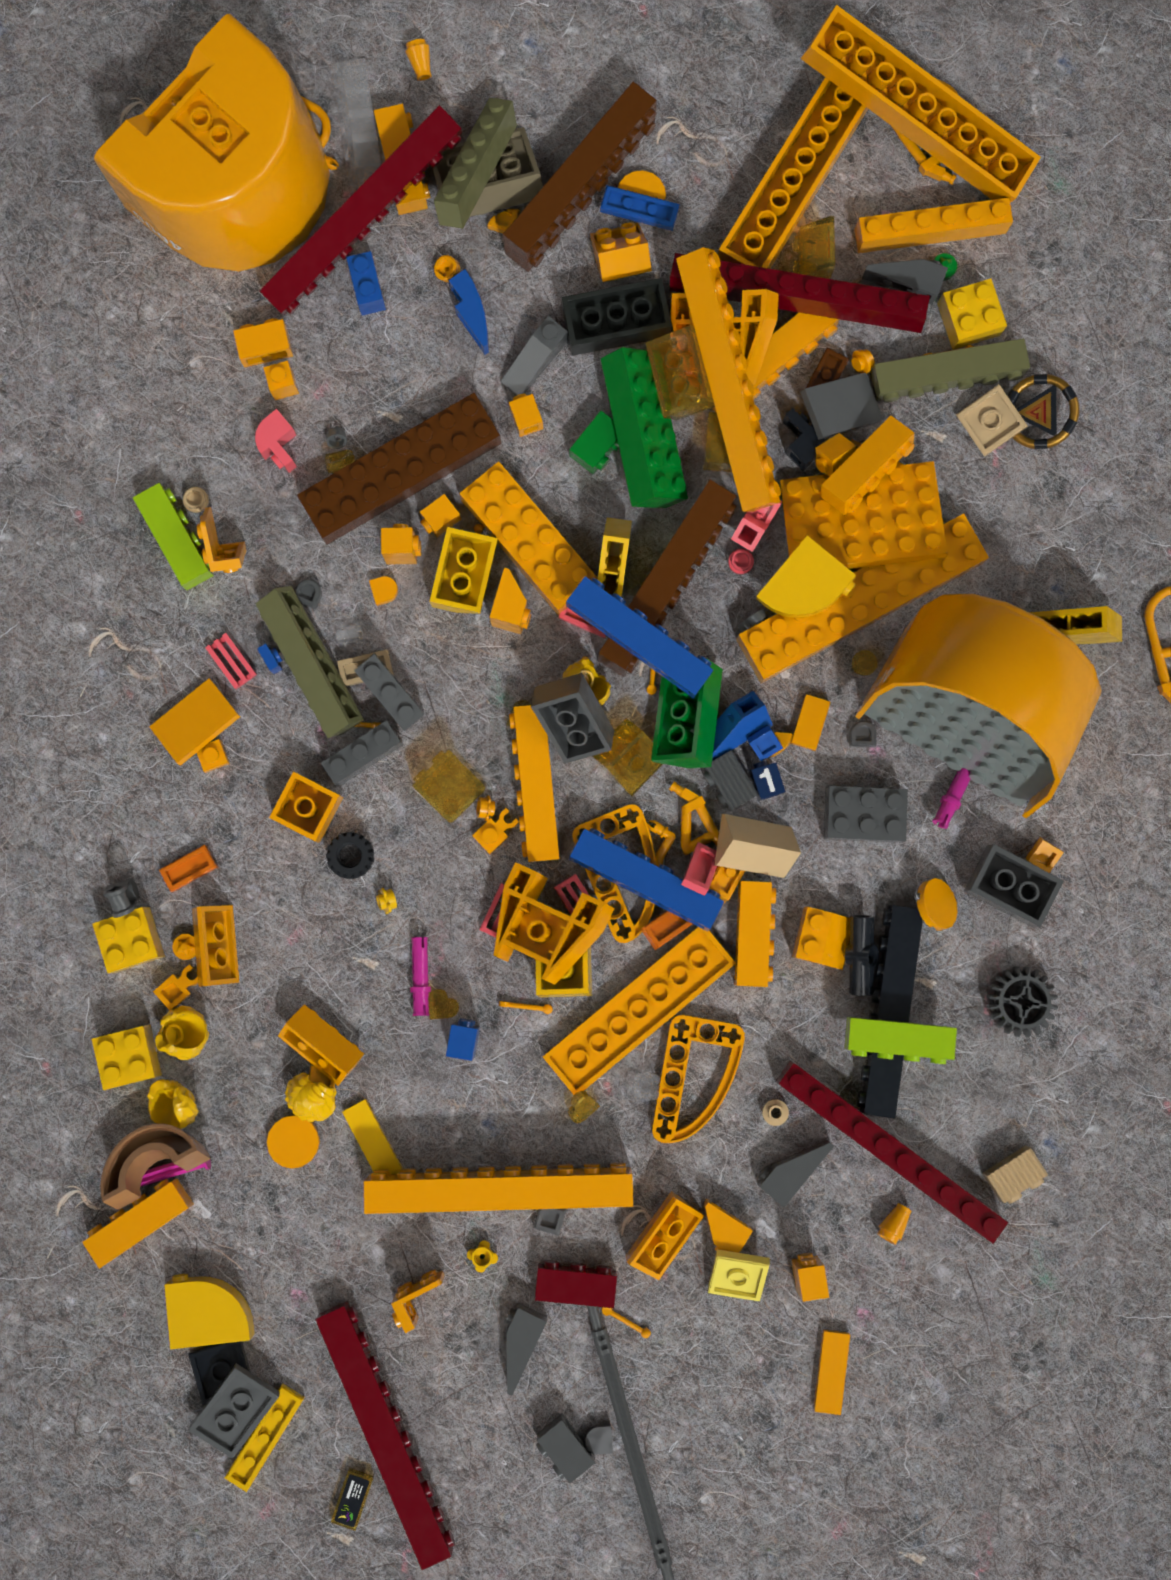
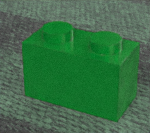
M600 411L569 449V457L591 474H594L597 469L602 471L610 460L608 458L609 454L613 450L616 452L619 450L614 420L603 411Z

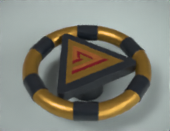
M1035 374L1021 380L1009 392L1008 398L1014 405L1020 393L1029 386L1053 385L1017 408L1025 422L1047 432L1053 437L1049 439H1030L1020 432L1013 437L1017 443L1031 449H1048L1063 442L1074 430L1079 418L1078 398L1071 385L1060 377L1051 374ZM1057 388L1062 391L1070 407L1069 418L1058 434Z

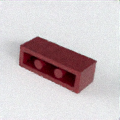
M544 1260V1264L538 1263L535 1301L614 1308L617 1271H612V1267L597 1265L596 1269L586 1268V1264L570 1263V1266H561L558 1261Z

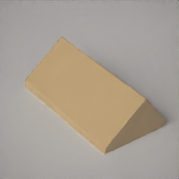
M722 814L714 865L785 878L801 854L792 827Z

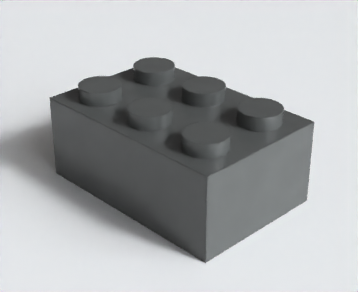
M583 673L534 688L531 708L564 764L612 750L614 729Z
M828 786L825 788L823 839L891 843L905 842L908 789Z
M992 844L986 846L964 892L1034 928L1042 926L1064 881Z

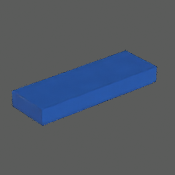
M607 185L600 212L673 231L680 204Z

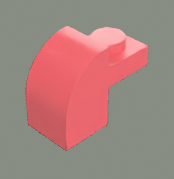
M276 409L259 424L255 434L256 446L263 458L266 460L270 457L279 469L284 467L290 473L297 467L292 458L282 448L296 436V433Z
M780 500L781 503L757 511L747 512L731 540L753 552L783 501Z

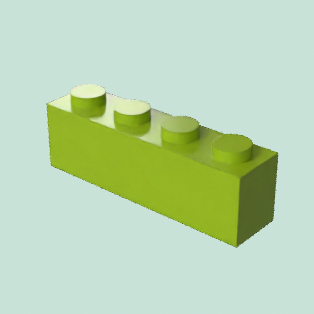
M158 483L132 497L184 589L188 591L214 576L210 572L209 564L204 563L203 555L198 548L201 542L195 532L190 533L186 527V524L189 523L182 509L177 511L173 504L177 500L170 488L165 489Z
M847 1017L844 1049L851 1050V1055L867 1057V1052L878 1053L877 1058L893 1059L895 1054L904 1055V1060L920 1062V1057L930 1058V1063L946 1064V1060H955L957 1028Z

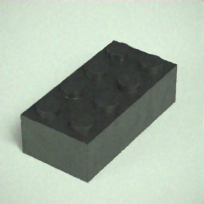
M662 278L562 297V311L566 330L568 331L572 356L671 336L672 324Z

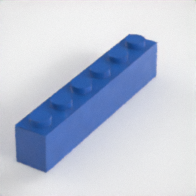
M584 577L566 601V607L694 699L714 670L710 667L712 665L711 662L701 655H698V657L694 656L689 652L690 647L681 640L677 639L675 642L667 636L669 632L658 624L653 626L647 622L646 619L648 617L636 608L632 611L625 606L626 601L616 593L612 595L603 590L605 586L593 577L591 580Z
M593 828L590 831L583 830L570 855V861L707 932L711 929L724 903L723 900L719 899L721 896L719 893L709 889L705 896L682 886L683 878L681 879L673 875L674 871L671 868L662 864L657 867L650 863L651 859L639 852L636 855L627 851L628 847L616 840L611 843L603 839L605 835Z

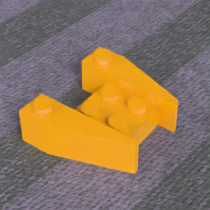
M767 289L742 290L741 317L732 318L734 327L740 334L741 342L739 346L741 353L746 358V373L753 387L757 381L778 316V293ZM672 293L671 322L687 384L696 388H704L706 370L686 294Z
M515 862L503 889L494 956L508 962L514 949L547 965L541 979L556 985L604 932L614 908L583 892L571 916L540 903L537 900L548 878Z

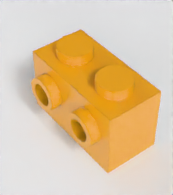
M394 524L393 528H381V554L386 564H417V556H422L421 541H419V535H415L412 527H408L407 524Z

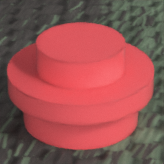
M737 549L730 554L728 564L734 573L742 575L752 569L754 558L748 550Z

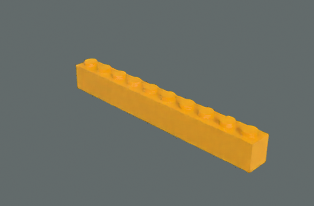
M702 247L678 257L676 260L742 511L753 512L781 503L779 498L781 491L772 472L774 470L772 458L767 453V437L764 431L761 430L759 422L761 414L753 399L754 387L746 373L747 361L740 350L741 338L738 330L734 327L732 319L734 318V311L728 303L726 296L727 285L721 277L719 270L721 266L720 258L714 250Z

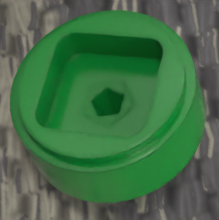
M947 253L937 255L934 260L939 261L944 267L948 268L943 281L951 279L957 270L956 259Z

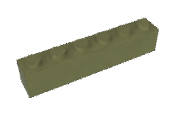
M489 97L434 199L439 225L464 228L517 127L513 101Z
M1023 338L874 364L870 373L876 401L884 400V402L888 403L896 401L902 396L917 398L924 395L925 392L933 391L934 394H941L947 392L949 388L958 387L959 390L973 387L974 384L983 383V385L987 386L1007 378L1008 381H1016L1023 378L1030 369L1025 339Z
M292 586L275 588L255 603L261 618L268 626L273 640L282 652L285 662L289 665L298 686L302 689L310 708L315 713L321 729L325 732L327 738L342 735L362 722L364 719Z

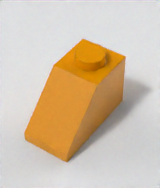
M706 1198L704 1207L711 1238L716 1245L715 1250L740 1253L753 1232L752 1228Z

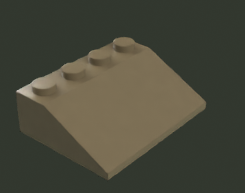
M524 127L515 129L470 217L531 202L543 188L541 174ZM465 142L457 144L453 149L448 147L442 153L444 158L441 162L432 168L438 192Z

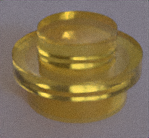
M859 651L852 658V669L858 675L868 676L876 670L877 658L870 651Z

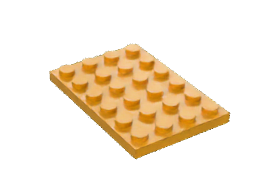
M934 461L897 465L892 473L889 475L885 474L880 479V483L874 491H868L862 497V502L856 509H851L846 515H843L821 498V485L829 478L827 474L780 480L789 556L808 535L848 569L947 557L948 552Z

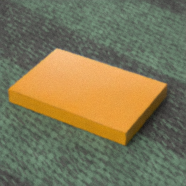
M208 678L150 725L149 728L175 762L181 766L239 719L240 715L214 682Z

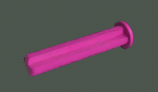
M211 1160L204 1162L203 1164L193 1168L188 1172L204 1167L206 1170L211 1169ZM173 1162L149 1169L144 1174L140 1187L187 1173V1171Z

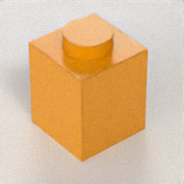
M288 360L263 367L270 393L275 401L299 394L294 373Z
M519 394L512 399L513 401L509 402V409L519 437L543 429V421L533 394Z
M836 434L816 447V467L820 472L830 477L856 451V445L842 434Z
M445 494L420 511L423 519L420 521L421 525L428 534L433 532L436 537L443 534L447 527L451 528L461 520L459 512Z

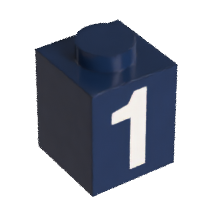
M766 760L754 764L755 769L751 770L749 774L752 784L758 793V802L786 792L776 762L769 764V761Z

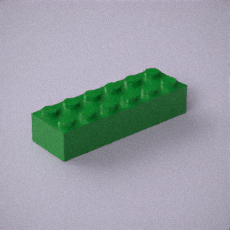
M621 347L602 357L601 364L631 506L668 508L688 499L665 393V385L662 379L660 361L655 351Z

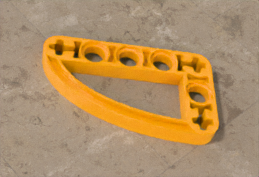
M626 805L580 824L573 831L572 838L576 846L578 842L576 837L580 835L579 830L581 829L590 831L593 828L605 835L603 839L607 840L637 827L644 855L651 859L650 863L656 865L650 831L644 814L637 805ZM629 809L633 813H638L639 816L635 818V823L627 820L622 822L625 828L619 829V821L614 816L615 814L619 813L620 818L627 816V810ZM604 819H611L615 823V829L612 833L607 834L600 829V823ZM585 868L597 899L606 904L611 900H616L621 905L619 914L611 915L607 923L614 939L619 943H628L637 938L642 933L641 928L649 923L655 904L645 900L640 918L633 925L617 884L611 882L609 890L600 891L596 886V881L601 876ZM623 914L626 915L627 920H622L624 927H630L631 929L627 939L616 935V932L619 931V926L617 922L612 925L611 919H618Z
M677 1015L672 1018L669 1024L652 1123V1134L657 1141L661 1143H675L685 1140L704 1127L716 1113L733 1082L741 1058L745 1033L740 1026L688 1015ZM680 1019H684L685 1024L689 1025L688 1030H683L682 1038H687L686 1044L679 1040L671 1041L672 1035L678 1036V1029L674 1028V1024L679 1023ZM704 1024H711L714 1027V1035L709 1039H705L700 1035V1028ZM718 1026H724L722 1031L728 1033L731 1032L732 1028H735L736 1033L740 1034L739 1039H735L734 1043H729L730 1039L728 1037L721 1036V1042L716 1041L719 1035ZM691 1041L730 1047L731 1050L725 1070L712 1098L692 1122L676 1130ZM674 1045H680L684 1048V1056L679 1060L672 1059L669 1051ZM676 1071L679 1073L680 1081L677 1085L671 1086L666 1083L665 1076L668 1072ZM665 1097H672L676 1102L675 1108L670 1112H666L661 1108V1101ZM659 1113L666 1117L674 1116L673 1121L667 1120V1128L671 1129V1132L666 1133L665 1137H660V1132L656 1131L657 1127H662L663 1118H658Z

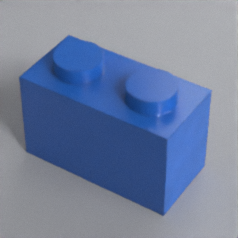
M371 251L346 257L361 315L386 310Z
M460 1018L458 1022L451 1024L446 1057L469 1061L475 1058L480 1026H475L474 1020Z

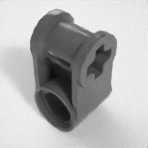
M133 878L108 885L103 892L104 897L108 898L113 909L111 912L113 918L122 917L134 911L137 901L140 899L138 887Z

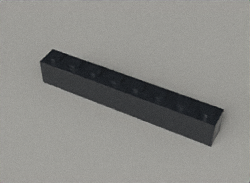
M889 905L888 910H884L882 924L886 925L885 935H881L879 941V951H882L881 961L877 962L875 976L879 978L877 987L873 988L871 1001L875 1003L874 1013H870L869 1019L909 1023L923 923L919 910L916 908ZM867 1052V1064L863 1065L861 1069V1081H864L863 1091L858 1093L857 1107H860V1112L863 1114L895 1119L904 1055L894 1054L893 1059L877 1058L878 1053Z

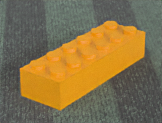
M499 461L459 493L462 503L491 537L498 538L497 544L558 616L567 608L566 601L584 577L590 580L593 577L598 580V577Z

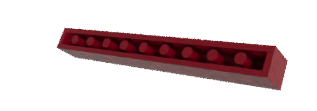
M439 105L259 292L282 315H285L287 312L291 315L300 306L298 301L305 294L310 296L317 289L318 285L316 282L322 276L325 278L330 276L336 269L334 264L340 258L345 260L353 252V244L358 239L361 242L365 240L372 232L370 227L376 221L381 223L389 215L388 209L393 203L396 205L401 203L408 195L405 191L412 184L417 186L425 178L424 172L430 165L432 168L436 167L444 158L442 153L448 147L453 149L461 141L462 128Z
M675 253L670 275V291L685 293L676 258L686 254ZM720 260L721 266L719 270L721 277L727 285L726 296L729 301L742 303V290L767 289L778 293V309L916 333L922 332L930 299L928 295Z
M789 1061L775 1082L992 1244L995 1243L1007 1226L1008 1222L794 1062Z
M346 1301L319 1313L315 1321L421 1570L452 1557L453 1546H455L454 1537L451 1531H446L443 1525L444 1514L440 1505L435 1506L431 1497L434 1495L430 1481L428 1479L424 1480L422 1476V1462L419 1456H414L411 1450L412 1439L407 1430L403 1431L399 1422L402 1420L401 1413L397 1405H392L389 1398L391 1395L390 1387L386 1380H381L378 1373L381 1370L377 1357L370 1354L368 1346H370L369 1338L366 1332H361L358 1326L359 1315L354 1306L350 1307L349 1302Z

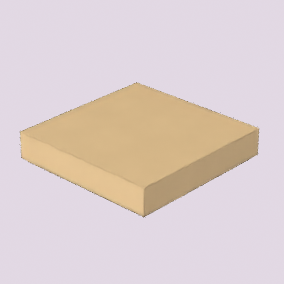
M999 384L956 414L984 457L1028 427Z

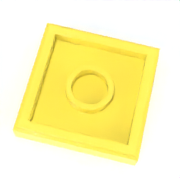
M717 1249L708 1284V1293L760 1301L770 1265V1258Z

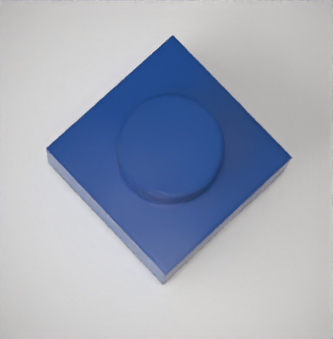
M267 644L257 648L269 671L276 674L283 670L280 665L283 659L276 648L271 649Z
M769 725L747 738L761 762L783 749Z

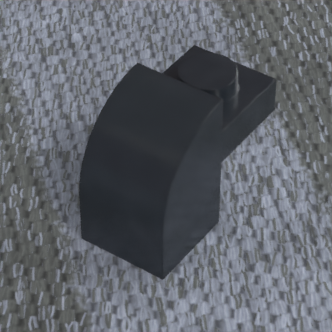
M792 408L785 414L782 422L795 434L797 439L788 446L785 454L804 471L816 459V447L824 443L825 438L818 440L813 424L810 426L807 417L802 412H796Z

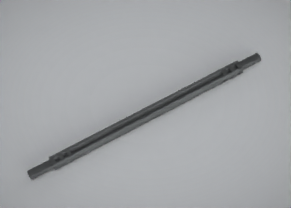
M587 1306L593 1327L591 1333L628 1458L657 1568L661 1569L664 1580H675L671 1568L673 1564L672 1558L670 1557V1551L658 1515L613 1355V1349L610 1344V1338L607 1334L608 1331L606 1327H603L598 1307Z

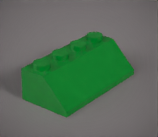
M710 661L712 664L710 667L714 670L694 699L661 676L651 761L689 769L712 766L723 671L722 668Z

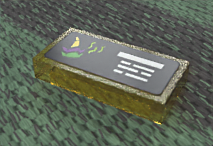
M352 1468L348 1469L331 1523L356 1531L374 1476Z

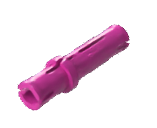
M961 768L960 771H957L946 795L940 799L941 805L932 820L934 825L939 822L938 827L948 828L955 810H959L961 806L960 800L971 780L969 777L971 772L969 770Z
M412 937L413 987H410V993L413 992V1016H430L429 992H431V987H428V937Z

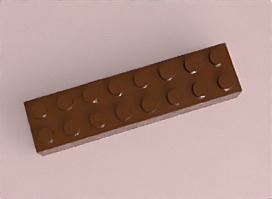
M635 82L629 85L503 233L504 250L509 258L527 272L533 266L536 268L544 259L543 254L548 248L552 249L557 245L560 240L559 235L564 229L569 230L576 221V215L581 210L585 211L591 204L592 196L597 191L600 193L605 188L609 176L612 173L616 174L622 168L623 160L626 156L635 153L643 136H649L656 126L655 117L657 115V100Z
M472 393L302 491L297 496L322 539L328 545L501 445V437L476 394Z
M711 479L709 480L628 608L632 611L635 608L640 610L648 617L646 621L653 626L656 624L663 626L668 615L666 610L668 608L673 610L680 599L681 587L687 588L694 577L696 570L693 568L695 565L700 567L707 557L709 551L707 546L709 544L714 546L721 535L722 523L727 525L735 513L734 511L737 507L734 504L735 494ZM609 637L598 653V662L622 677L627 672L632 674L639 663L638 658Z

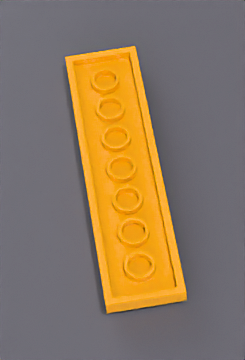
M697 927L542 1057L571 1093L577 1097L734 966L736 962L710 931L707 932Z

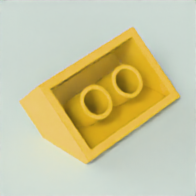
M447 527L429 601L433 608L455 613H481L498 538Z

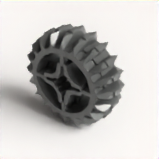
M1013 967V975L1009 970H1004L1003 975L1005 979L997 975L995 980L999 985H989V988L995 991L994 994L986 995V998L993 999L992 1004L986 1005L987 1009H995V1012L991 1013L989 1017L991 1019L999 1018L996 1026L1001 1028L1005 1025L1004 1032L1007 1034L1013 1031L1014 1036L1020 1037L1023 1031L1025 1037H1030L1031 1029L1035 1034H1040L1039 1024L1044 1028H1048L1049 1024L1045 1019L1054 1020L1055 1018L1053 1014L1049 1013L1050 1009H1058L1057 1005L1051 1004V1000H1056L1058 996L1049 993L1055 988L1054 985L1049 984L1045 986L1048 977L1042 976L1039 978L1040 971L1034 970L1031 973L1030 967H1024L1022 973L1019 967ZM1020 980V986H1017L1014 994L1004 995L1011 984ZM1029 982L1038 990L1041 1001L1032 997ZM1018 998H1022L1033 1004L1021 1005L1018 1002L1011 1001V999L1018 1000ZM1003 1003L1012 1006L1015 1021L1008 1017ZM1033 1008H1039L1036 1016L1024 1023V1018H1027L1028 1012Z

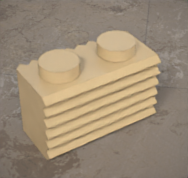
M1026 1145L982 1173L998 1200L1003 1203L1008 1202L1009 1204L1019 1200L1022 1197L1021 1192L1029 1187L1030 1189H1035L1044 1183L1043 1178L1048 1176L1031 1147Z

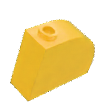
M607 517L598 581L605 586L603 590L610 595L616 593L622 597L632 521Z
M807 535L759 592L756 599L769 610L782 616L794 618L809 617L829 608L842 594L847 596L856 585L853 582L856 575Z
M1108 606L1030 612L1047 621L1073 640L1075 644L1122 642V616Z
M184 1273L173 1275L172 1279L164 1284L170 1350L248 1341L255 1335L251 1309L243 1295L229 1283L208 1276L188 1277V1274Z

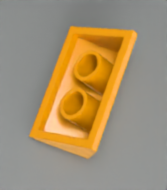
M233 905L193 908L192 918L198 987L240 983Z
M671 1191L626 1254L627 1263L659 1280L705 1215Z

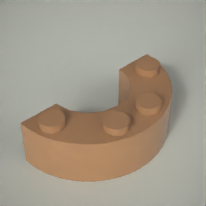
M151 1124L140 1127L124 1137L110 1153L101 1176L100 1190L102 1202L119 1210L141 1198L140 1186L142 1178L148 1168L157 1161L171 1159L174 1164L188 1172L211 1158L205 1147L198 1140L175 1126Z

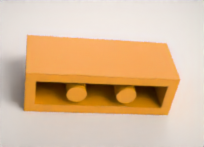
M305 1004L286 1022L278 1035L279 1038L337 1086L356 1067L364 1055L357 1045L348 1041L335 1027L330 1026Z

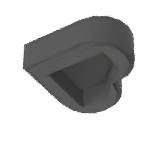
M761 609L740 623L738 628L742 633L768 619V616L764 609Z

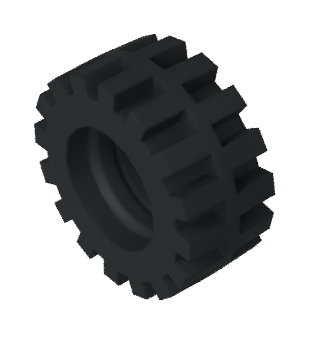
M347 832L339 834L331 840V844L327 847L326 858L328 866L336 875L346 879H356L364 876L371 869L374 862V849L364 836ZM347 845H355L361 852L359 863L352 867L345 866L340 860V852Z

